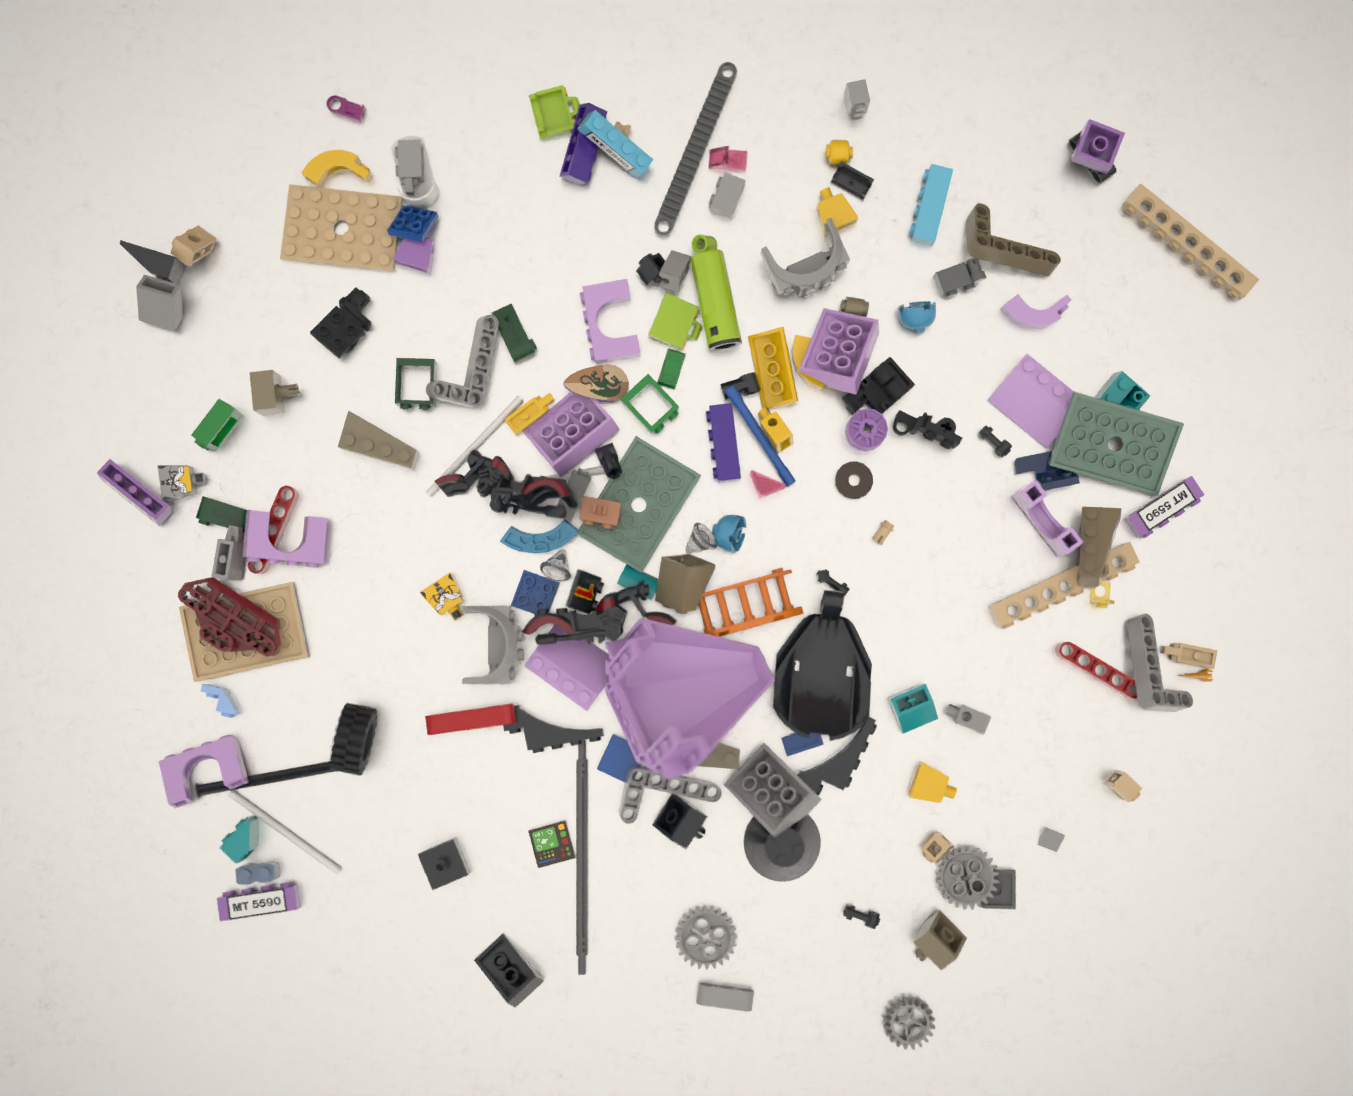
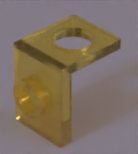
M1101 582V586L1106 589V593L1104 596L1099 597L1095 594V588H1092L1090 591V604H1096V608H1108V605L1115 604V600H1110L1111 583Z

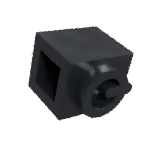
M649 253L638 262L640 266L636 272L646 285L658 284L664 279L659 276L665 260L660 253L655 255Z

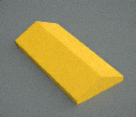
M784 327L748 336L754 369L761 389L759 395L762 409L765 407L768 409L779 408L798 402Z

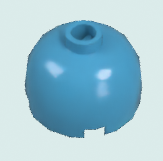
M931 301L910 302L909 307H904V304L899 305L898 314L902 325L908 329H913V332L925 331V327H929L936 318V302L932 304Z
M728 514L720 518L717 524L713 525L712 534L719 548L730 553L740 550L745 538V533L742 534L743 527L746 528L744 516Z

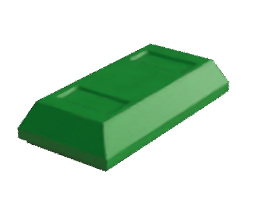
M667 349L657 381L659 385L675 390L686 353Z

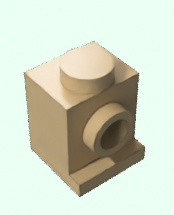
M936 832L921 850L924 852L923 856L930 863H938L954 845L943 834ZM937 845L940 846L941 849L938 853L934 850L935 846Z

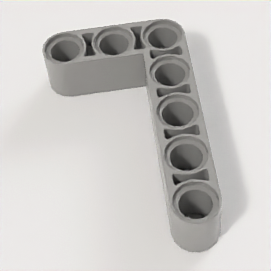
M494 315L482 316L476 322L464 386L442 380L429 382L426 386V394L430 398L465 407H476L483 403L499 325L498 319ZM486 319L490 322L489 329L485 326ZM482 338L486 340V347H483L481 344ZM479 356L483 360V364L481 366L477 362V358ZM475 375L479 377L478 384H475L473 380ZM435 385H438L440 388L439 394L434 392ZM453 389H455L458 393L456 399L452 396ZM471 394L475 395L476 400L474 403L470 401Z
M1144 613L1130 618L1127 622L1137 699L1140 707L1144 710L1177 712L1192 707L1193 697L1189 692L1163 689L1152 617Z
M633 766L627 773L619 807V816L626 824L636 821L644 788L708 802H717L722 796V791L713 782L682 775L666 779L661 772L656 773L646 767ZM636 771L642 773L639 780L632 779V774ZM655 775L661 777L658 784L651 783V778ZM672 780H679L677 788H670ZM697 784L698 789L691 793L689 792V786ZM716 788V794L709 797L707 795L708 790ZM631 790L637 791V797L634 799L627 797ZM627 809L633 811L630 818L623 817V813Z

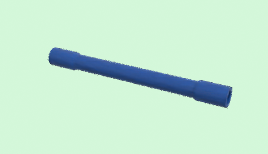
M735 385L724 390L776 468L785 486L788 487L796 482L788 467L784 465L746 406Z

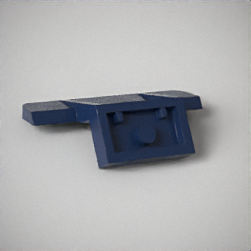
M1052 451L1019 457L1014 461L1015 474L1033 471L1035 480L1044 491L1080 484L1079 476L1076 473L1048 464Z

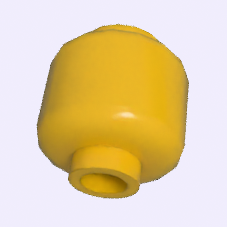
M833 139L829 144H826V159H829L830 164L839 165L841 161L847 164L849 158H853V147H850L848 140Z

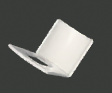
M415 135L404 136L398 140L421 139L424 182H418V185H414V195H406L405 185H401L403 194L399 188L397 190L406 205L425 209L437 200L439 189L434 180L424 139ZM398 140L390 147L395 165H398V158L395 157V147H398Z

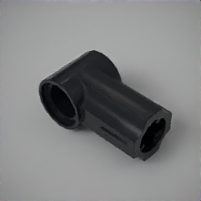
M755 372L744 374L738 379L720 384L725 400L729 399L724 390L732 385H735L739 393L745 396L761 391Z
M613 443L595 449L607 478H619L623 471Z

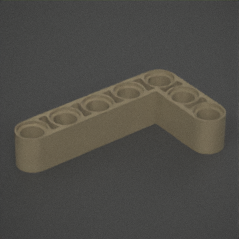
M983 203L976 204L967 217V252L974 258L1044 276L1051 275L1061 262L1059 254L1054 251L991 235L990 209Z

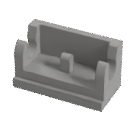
M671 250L659 273V276L668 279L669 283L661 281L660 285L677 293L689 271L691 256Z

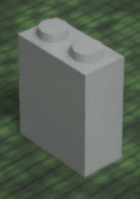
M143 275L136 286L139 321L175 331L183 319L181 285Z

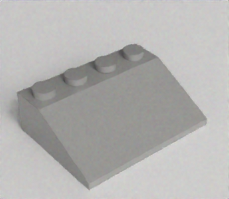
M765 743L724 784L774 837L809 814L822 800Z

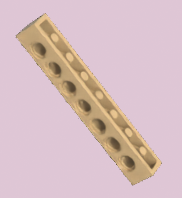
M1140 183L1122 204L1128 214L1135 215L1143 226L1151 228L1158 238L1167 241L1171 249L1183 254L1186 261L1194 263L1199 267L1198 270L1202 274L1210 276L1217 286L1226 289L1232 298L1243 299L1260 280L1143 184ZM1141 204L1147 205L1148 211H1144L1141 208ZM1156 216L1162 217L1163 223H1159L1156 220ZM1171 228H1175L1178 231V235L1172 234ZM1190 240L1193 246L1188 247L1185 241ZM1200 252H1205L1207 259H1203ZM1216 263L1221 265L1222 271L1216 269ZM1231 275L1236 278L1237 283H1233L1230 280Z
M1131 542L1124 543L1110 550L1101 580L1107 578L1109 581L1118 577V573L1123 570L1127 573L1136 569L1135 565L1140 563ZM1114 557L1120 560L1118 568L1112 563ZM1079 564L989 605L988 609L996 626H1003L1004 629L1014 625V620L1020 618L1023 621L1032 616L1031 613L1036 610L1040 613L1049 609L1048 605L1053 602L1057 605L1066 601V596L1072 594L1075 597L1084 593L1083 589L1087 586H1078ZM1062 581H1065L1068 584V590L1066 592L1062 591L1060 588V584ZM1045 589L1051 592V597L1048 600L1043 597ZM1027 597H1031L1034 601L1031 608L1025 603ZM1010 605L1016 607V614L1014 616L1008 613Z

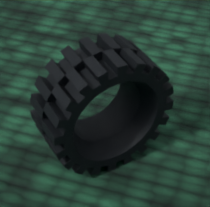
M351 703L344 705L332 741L331 770L358 776L363 774L368 763V757H370L373 738L375 737L377 725V710L375 708Z

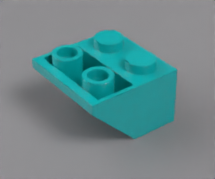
M1119 371L1112 375L1095 397L1140 410L1151 395L1126 373Z
M926 683L888 698L902 734L938 719L934 701Z
M256 816L241 819L235 826L236 830L231 834L228 833L221 840L223 844L219 849L235 864L246 860L259 846L258 818Z

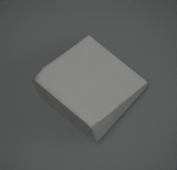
M1045 827L1038 845L1057 852L1065 835Z

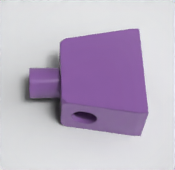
M427 236L423 242L403 239L393 260L398 265L431 274L435 243L433 240L428 239Z

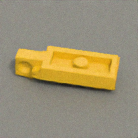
M550 393L543 398L540 396L533 397L504 420L514 434L518 435L546 414L549 410L548 405L555 399Z

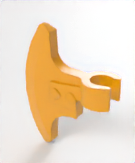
M1203 669L1197 673H1181L1177 675L1182 678L1201 679L1203 682L1213 681V679H1208L1212 678V674L1208 673L1213 672L1211 669Z

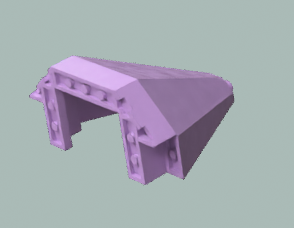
M644 618L638 620L625 638L605 643V648L609 653V659H605V674L609 675V685H605V693L636 761L640 764H647L648 768L656 773L661 772L666 779L690 774L775 681L773 673L769 669L765 657L758 646Z

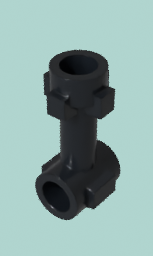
M985 425L978 433L981 435L980 438L982 440L987 438L996 447L993 451L1000 458L1007 456L1011 451L1012 445L1005 439L1001 442L991 433L994 429Z
M827 569L817 571L816 575L819 583H827L836 591L844 592V596L848 593L850 588L847 587V584L844 582L840 584L831 578Z
M851 904L850 906L846 905L843 916L846 919L851 920L853 917L865 921V926L876 929V926H879L881 919L879 918V913L869 910V913L866 914L855 910V906Z

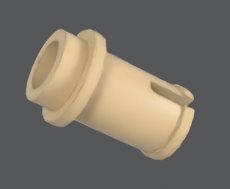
M887 520L881 522L882 525L872 537L873 540L881 545L889 533L894 531V525Z

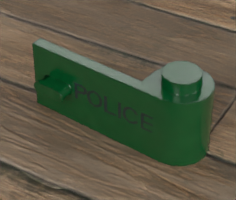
M512 303L491 312L498 319V329L514 363L535 354L534 350L537 347L533 339H528Z
M202 496L196 518L199 519L198 523L207 526L213 523L226 528L229 525L242 527L243 533H245L246 513L248 510Z

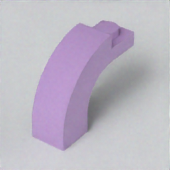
M1017 294L1004 304L1000 310L1010 321L1020 327L1042 329L1058 322L1062 318L1059 313L1062 314L1069 308L1067 304L1072 299L1067 294L1050 308L1037 310L1028 306L1021 296Z

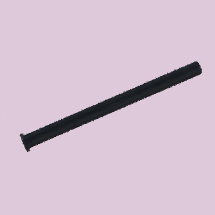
M331 761L247 776L249 783L233 789L225 786L223 781L201 785L196 783L195 790L197 797L201 798L203 795L336 771L330 769Z

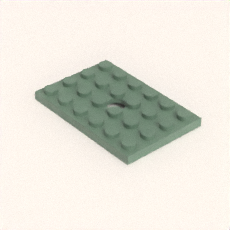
M1073 391L1048 464L1158 496L1184 423ZM1118 436L1123 442L1121 448L1115 451L1110 450L1108 446L1109 440L1112 437Z
M635 436L619 462L623 471L620 477L616 479L610 478L598 499L622 504L618 527L613 526V530L601 528L602 524L594 523V526L582 524L578 529L577 535L642 573L701 475ZM641 497L646 501L644 511L636 512L632 509L631 503L635 498Z

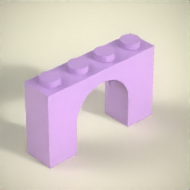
M621 279L582 286L583 292H580L581 304L585 303L586 311H583L584 322L589 323V329L586 330L588 341L592 340L593 348H589L591 360L595 359L596 364L641 356L637 334L611 338L604 335L597 327V317L604 307L631 301L628 280Z
M1035 480L1025 485L1013 494L1012 497L1058 557L1067 555L1080 546L1083 541L1072 527H1063L1047 509L1043 499L1048 495Z
M247 511L242 557H247L250 562H260V559H267V563L271 564L287 561V565L298 566L300 562L306 563V567L317 568L318 564H324L328 518L306 516L304 518L303 538L300 545L295 550L285 553L274 548L269 541L270 512Z
M225 735L220 737V740L205 742L200 747L188 748L183 750V753L168 755L163 760L158 761L168 805L176 809L194 802L189 784V776L194 766L206 759L217 760L223 783L229 789L249 783L239 741L232 735Z

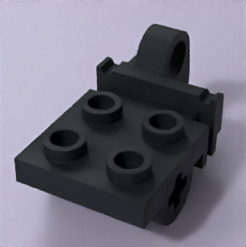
M355 287L346 297L343 296L339 300V307L335 306L310 331V334L337 358L340 359L345 353L348 354L357 345L359 338L365 335V330L368 332L372 326L371 321L360 313L370 301L369 295Z
M890 356L861 381L857 394L847 393L841 399L848 405L846 408L852 415L865 403L871 409L883 414L916 384Z
M899 410L893 423V431L896 435L904 436L907 433L915 435L920 431L923 433L924 438L930 441L935 439L941 442L940 446L949 450L956 448L963 439V437L955 434L956 424L951 418H942L935 424L931 422L933 416L927 415L926 412L923 413L922 417L915 418ZM900 421L905 422L907 425V430L904 432H900L897 429V423Z

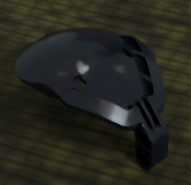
M824 590L819 614H811L805 617L776 655L773 709L788 728L808 739L810 733L829 735V741L842 739L862 727L870 715L872 662L854 624L849 619L840 616L844 603V592ZM795 661L800 662L799 671H795ZM848 666H852V676L850 677L846 676Z

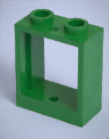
M649 374L620 399L621 403L651 435L654 432L656 434L661 432L665 428L664 423L666 421H672L679 415L677 412L679 406ZM650 385L672 407L652 426L631 404Z
M219 398L191 434L196 439L194 443L207 451L210 449L217 451L243 414Z

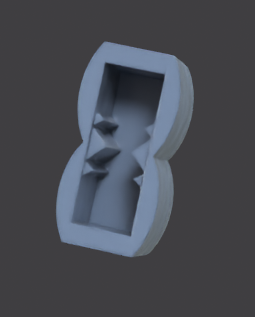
M266 861L261 864H244L235 869L236 883L249 885L256 881L259 883L271 882L280 877L279 862Z

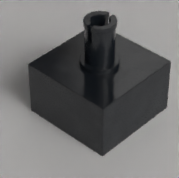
M672 794L652 826L670 841L687 850L694 837L698 839L703 838L699 832L705 835V828L701 826L708 816L687 800Z
M457 837L417 854L432 891L471 873Z

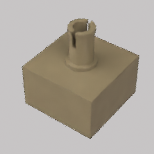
M274 370L249 372L253 411L262 416L285 413L283 397L299 396V391H297L299 389L298 384L282 385L281 375Z
M939 910L923 923L913 943L919 949L915 951V955L917 958L922 955L919 959L920 961L929 958L942 971L958 958L967 937Z

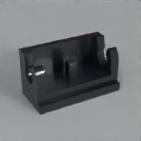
M841 161L830 183L863 201L874 179Z

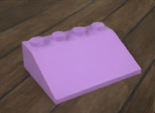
M823 308L801 364L800 372L838 391L857 394L879 336V321Z
M1025 354L987 401L1043 447L1047 448L1059 434L1073 390L1029 354Z
M570 392L550 408L546 414L523 430V433L555 472L562 477L615 434L619 427L597 400Z
M556 624L548 632L556 633L557 635L568 634ZM586 638L580 641L575 639L558 641L556 644L538 645L524 665V667L586 711H588L609 681V675L605 674V659H609V654L593 643L591 645L587 644Z

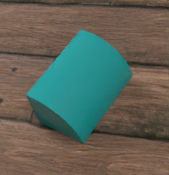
M626 564L617 584L628 588L636 586L644 579L645 584H649V596H646V598L652 601L657 591L658 578L644 571L640 573Z

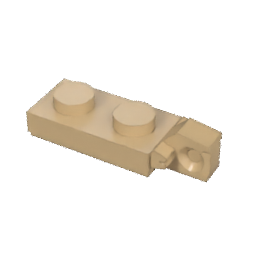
M1173 643V647L1162 646L1161 653L1171 655L1170 660L1208 669L1215 668L1218 650L1184 643Z

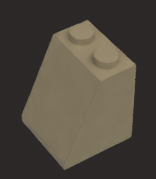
M691 554L661 557L655 601L663 604L662 606L665 608L675 609V612L679 614L695 611L715 570L716 564Z

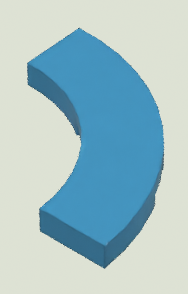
M565 519L557 527L544 533H527L514 526H510L500 542L520 552L544 553L565 545L577 535L579 530Z

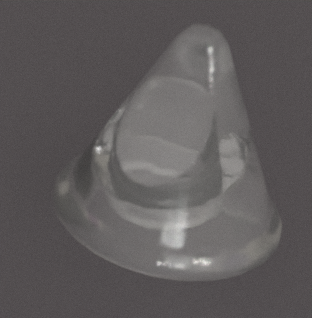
M696 522L693 525L692 533L685 548L686 553L716 549L717 544L711 530L704 524Z
M561 549L548 560L540 564V571L546 577L555 581L564 582L569 580L571 573L569 571L567 551Z

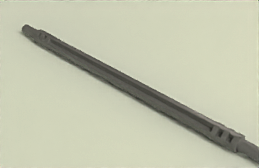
M582 740V744L578 745V759H576V955H578V975H586V955H588V759H586V740Z

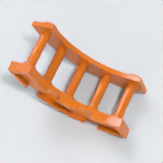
M782 567L772 570V574L708 592L704 591L698 604L705 627L703 629L704 633L721 637L804 614L802 606L794 608L791 605L783 575L792 573V570L784 571ZM776 578L784 606L782 607L783 611L776 613L775 609L773 610L765 581ZM758 582L766 612H764L765 616L755 619V615H752L744 586ZM735 588L738 590L745 616L743 618L744 622L734 624L730 619L723 593ZM716 594L724 622L722 624L723 628L716 630L714 626L712 627L704 598Z

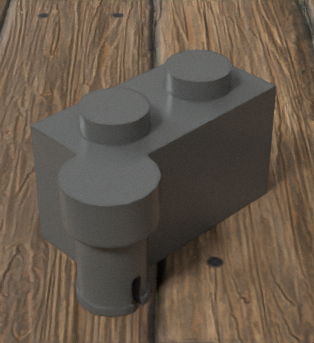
M971 258L966 263L963 262L937 271L933 276L940 296H947V298L957 295V291L963 289L965 292L976 288L975 285L978 282L987 278L985 272L981 269L978 258H973V260Z

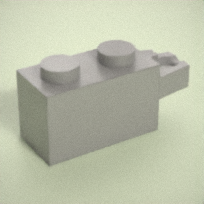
M421 139L398 140V147H395V157L398 158V165H395L396 177H399L401 185H405L406 195H414V185H418V182H424L423 144Z
M229 525L225 539H217L211 577L241 581L245 557H242L244 542H242V527Z

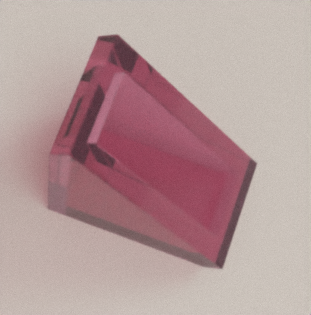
M751 470L749 473L759 500L780 492L786 487V484L754 470Z

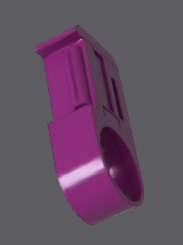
M337 95L330 96L326 102L327 108L332 114L355 122H362V115L366 111L364 104L361 106ZM338 100L341 102L340 108L332 109L331 103Z

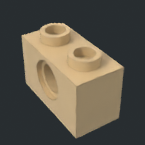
M198 225L188 229L180 236L177 235L172 241L173 246L170 253L187 266H190L212 252L217 238Z
M1115 770L1103 783L1116 797L1129 803L1138 799L1141 795L1140 791L1143 789L1126 772Z

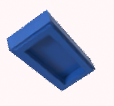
M797 733L781 738L787 756L824 745L821 735L810 733L809 739Z

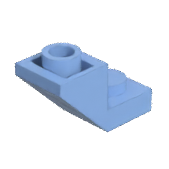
M202 684L200 692L206 693V697L217 699L219 696L216 711L222 712L221 716L233 718V715L240 714L238 706L226 688Z

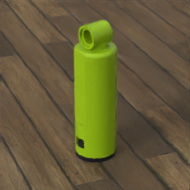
M697 234L691 243L692 249L696 254L691 256L690 261L708 349L710 351H717L736 347L742 344L724 252L717 249V240L713 236Z

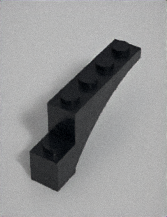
M521 704L514 706L516 723L503 725L504 731H509V734L521 732L520 728H523L527 750H532L533 753L543 752L544 747L551 746L552 750L563 748L565 743H570L571 746L579 745L585 739L595 742L601 740V736H604L603 728L572 729L547 723L527 713L521 708Z
M869 717L854 738L839 753L816 767L805 771L799 770L798 776L818 796L823 788L822 781L844 791L845 787L848 788L853 778L850 776L853 769L857 770L861 762L858 759L861 752L865 753L869 742H867L869 735H873L876 730V720Z

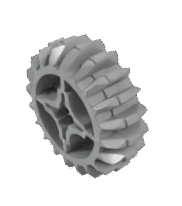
M903 996V1002L896 998L897 1005L895 1006L893 1003H890L889 1005L892 1010L885 1009L889 1016H883V1020L888 1022L883 1024L884 1029H889L885 1032L886 1036H891L890 1042L896 1041L898 1048L903 1043L904 1050L908 1049L909 1044L912 1050H915L916 1043L920 1048L923 1047L921 1041L924 1040L928 1043L929 1040L926 1036H933L929 1029L936 1028L934 1024H931V1022L935 1021V1017L930 1016L933 1014L932 1009L927 1010L929 1005L927 1003L922 1004L921 998L917 999L916 1003L914 996L910 997V1001H908L906 996ZM908 1008L903 1016L896 1017L901 1010ZM914 1008L923 1013L924 1022L915 1019ZM911 1018L913 1024L907 1027L905 1021ZM894 1024L903 1027L904 1037L895 1032ZM922 1028L919 1034L912 1037L914 1030Z

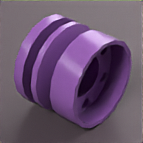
M866 408L857 411L852 415L845 427L844 434L847 443L851 448L859 452L873 451L883 443L887 436V421L881 413L874 409ZM865 425L866 427H871L869 434L867 431H863Z

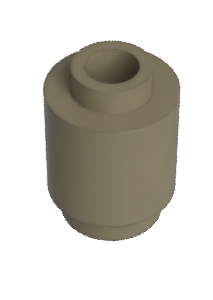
M846 296L845 300L842 299L840 311L864 317L868 314L869 302L865 301V299Z

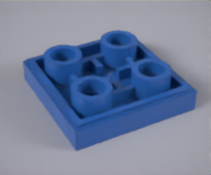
M403 205L388 228V235L423 242L438 219V212Z
M523 570L511 606L533 614H537V610L548 609L550 612L560 582Z
M612 734L597 770L625 782L628 770L633 766H641V764L636 761L627 740ZM638 771L632 774L633 780L635 779Z

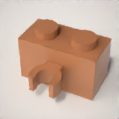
M583 496L579 520H582V524L594 526V523L602 524L601 528L613 530V526L618 527L622 504Z

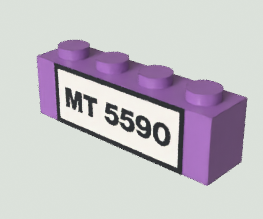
M111 459L97 471L100 480L158 526L172 513L169 505Z
M1190 476L1125 517L1124 521L1136 538L1141 536L1146 538L1154 533L1152 529L1155 527L1161 528L1168 524L1170 517L1175 516L1176 518L1185 512L1184 508L1187 506L1193 507L1200 503V498L1205 494L1193 476Z
M292 882L280 883V887L273 888V885L261 886V890L255 891L253 888L242 889V893L234 894V890L222 892V896L217 898L219 921L293 911L301 908L298 884L292 885Z

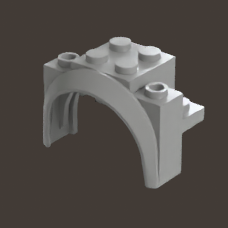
M832 218L826 219L827 223L824 224L831 241V247L827 252H818L783 269L776 263L767 246L761 248L760 254L769 272V280L771 285H775L779 295L782 293L787 295L795 291L798 298L801 296L807 298L813 295L814 291L819 288L825 290L832 286L831 283H833L836 276L834 270L839 272L848 267L847 264H849L850 258Z
M462 606V612L482 613L490 618L488 626V664L490 673L482 677L462 678V684H511V680L515 679V669L511 668L512 664H521V660H524V649H521V641H524V633L522 632L524 629H521L519 625L511 624V621L515 620L514 610H511V606Z

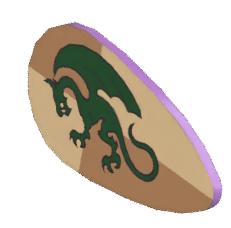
M610 364L597 365L576 371L563 382L564 387L570 392L600 401L620 400L629 389V381L624 371L616 365Z

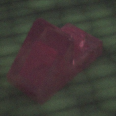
M729 146L710 149L708 169L746 171L748 151L729 150Z

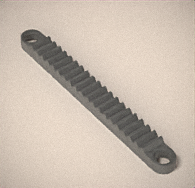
M724 62L720 65L705 103L702 106V110L654 223L655 233L659 237H668L677 222L735 82L737 67L732 62ZM725 68H730L733 74L730 77H725L722 71ZM660 223H667L669 229L666 232H661L658 229Z

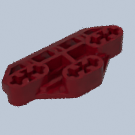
M215 577L184 583L179 590V600L196 613L201 627L199 630L200 637L222 652L255 650L263 656H275L279 653L282 646L279 629L281 630L279 619ZM208 583L207 587L211 589L210 592L198 584ZM190 592V595L194 598H197V600H199L200 602H206L208 608L204 609V606L202 604L197 603V601L194 599L188 598V595L186 593ZM221 593H223L224 598L234 604L232 607L222 600L217 602ZM244 607L246 608L245 612L256 618L255 621L244 614L241 617L239 616ZM267 622L269 623L267 626L274 629L275 635L267 629L261 631ZM208 629H212L211 632L213 634L220 635L218 636L219 638L223 640H228V643L230 645L225 646V643L221 640H218L217 637L209 636L210 633L208 632ZM255 634V638L262 640L261 642L264 644H270L273 650L268 651V647L261 645L260 642L251 641L252 637L250 635Z

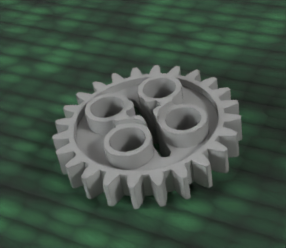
M961 846V852L954 848V855L947 852L949 859H941L945 864L944 866L938 865L937 867L942 871L936 873L937 876L941 877L936 883L942 884V887L938 890L945 891L942 897H950L948 903L952 904L955 901L956 908H959L962 904L963 910H966L968 905L971 910H974L975 904L982 908V901L989 904L987 897L994 898V895L991 893L992 890L998 891L994 884L1000 883L999 880L995 879V876L1000 875V873L994 872V869L998 866L990 864L993 858L986 859L987 852L980 855V848L973 852L972 846H969L968 851H966L964 846ZM965 860L967 861V872L964 866ZM975 861L980 863V870L978 872H973L971 868L972 863ZM959 864L961 867V872L958 875H955L952 871L953 866ZM967 873L968 875H972V879L969 880L970 889L972 891L971 896L968 893V881L964 880V877L967 876ZM977 881H981L984 885L983 890L980 892L975 890V883ZM961 883L964 886V892L959 895L956 893L955 888Z
M704 905L703 911H700L698 906H696L695 913L689 910V917L686 915L682 916L684 922L678 921L681 929H675V932L680 934V936L674 937V940L680 941L676 948H682L679 956L686 955L684 962L690 959L691 967L698 963V969L705 965L706 970H708L710 964H712L714 969H716L717 962L723 965V958L728 961L730 960L727 954H734L731 946H737V943L732 941V939H736L738 936L732 934L736 927H730L733 923L732 919L726 921L727 913L721 916V909L714 912V906H712L709 911L706 905ZM703 919L708 923L706 928L700 929L697 927L696 924L699 920ZM693 928L702 935L708 933L711 940L722 945L719 947L708 939L704 942L701 935L691 932L690 929ZM722 929L725 933L723 937L716 938L714 931ZM690 937H696L698 944L690 946L687 941ZM712 946L715 948V953L707 955L704 952L705 948Z

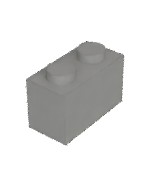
M866 79L846 84L843 97L848 117H861L868 110L870 97Z
M724 172L723 177L719 176L715 186L718 188L716 195L712 193L708 203L711 205L710 211L732 219L746 180Z

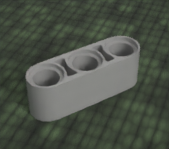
M699 983L696 1004L751 1012L754 991L746 988Z

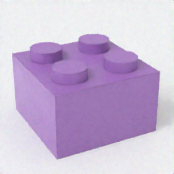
M1089 119L1082 129L1071 161L1107 174L1113 166L1125 132Z

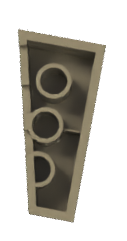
M348 410L338 448L415 471L420 454L418 450Z
M1082 506L1081 540L1083 543L1080 545L1078 586L1099 587L1111 545L1121 519L1122 508Z
M719 742L698 766L739 769L740 749Z

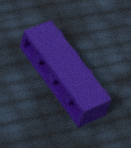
M591 103L579 105L559 177L577 185L586 184L590 180L591 169L596 160L598 148L577 128L587 114L594 110L607 120L608 111Z
M732 403L709 405V411H706V420L711 423L708 437L709 441H713V448L710 449L711 460H715L716 467L712 468L713 478L717 479L718 483L740 481L741 473Z

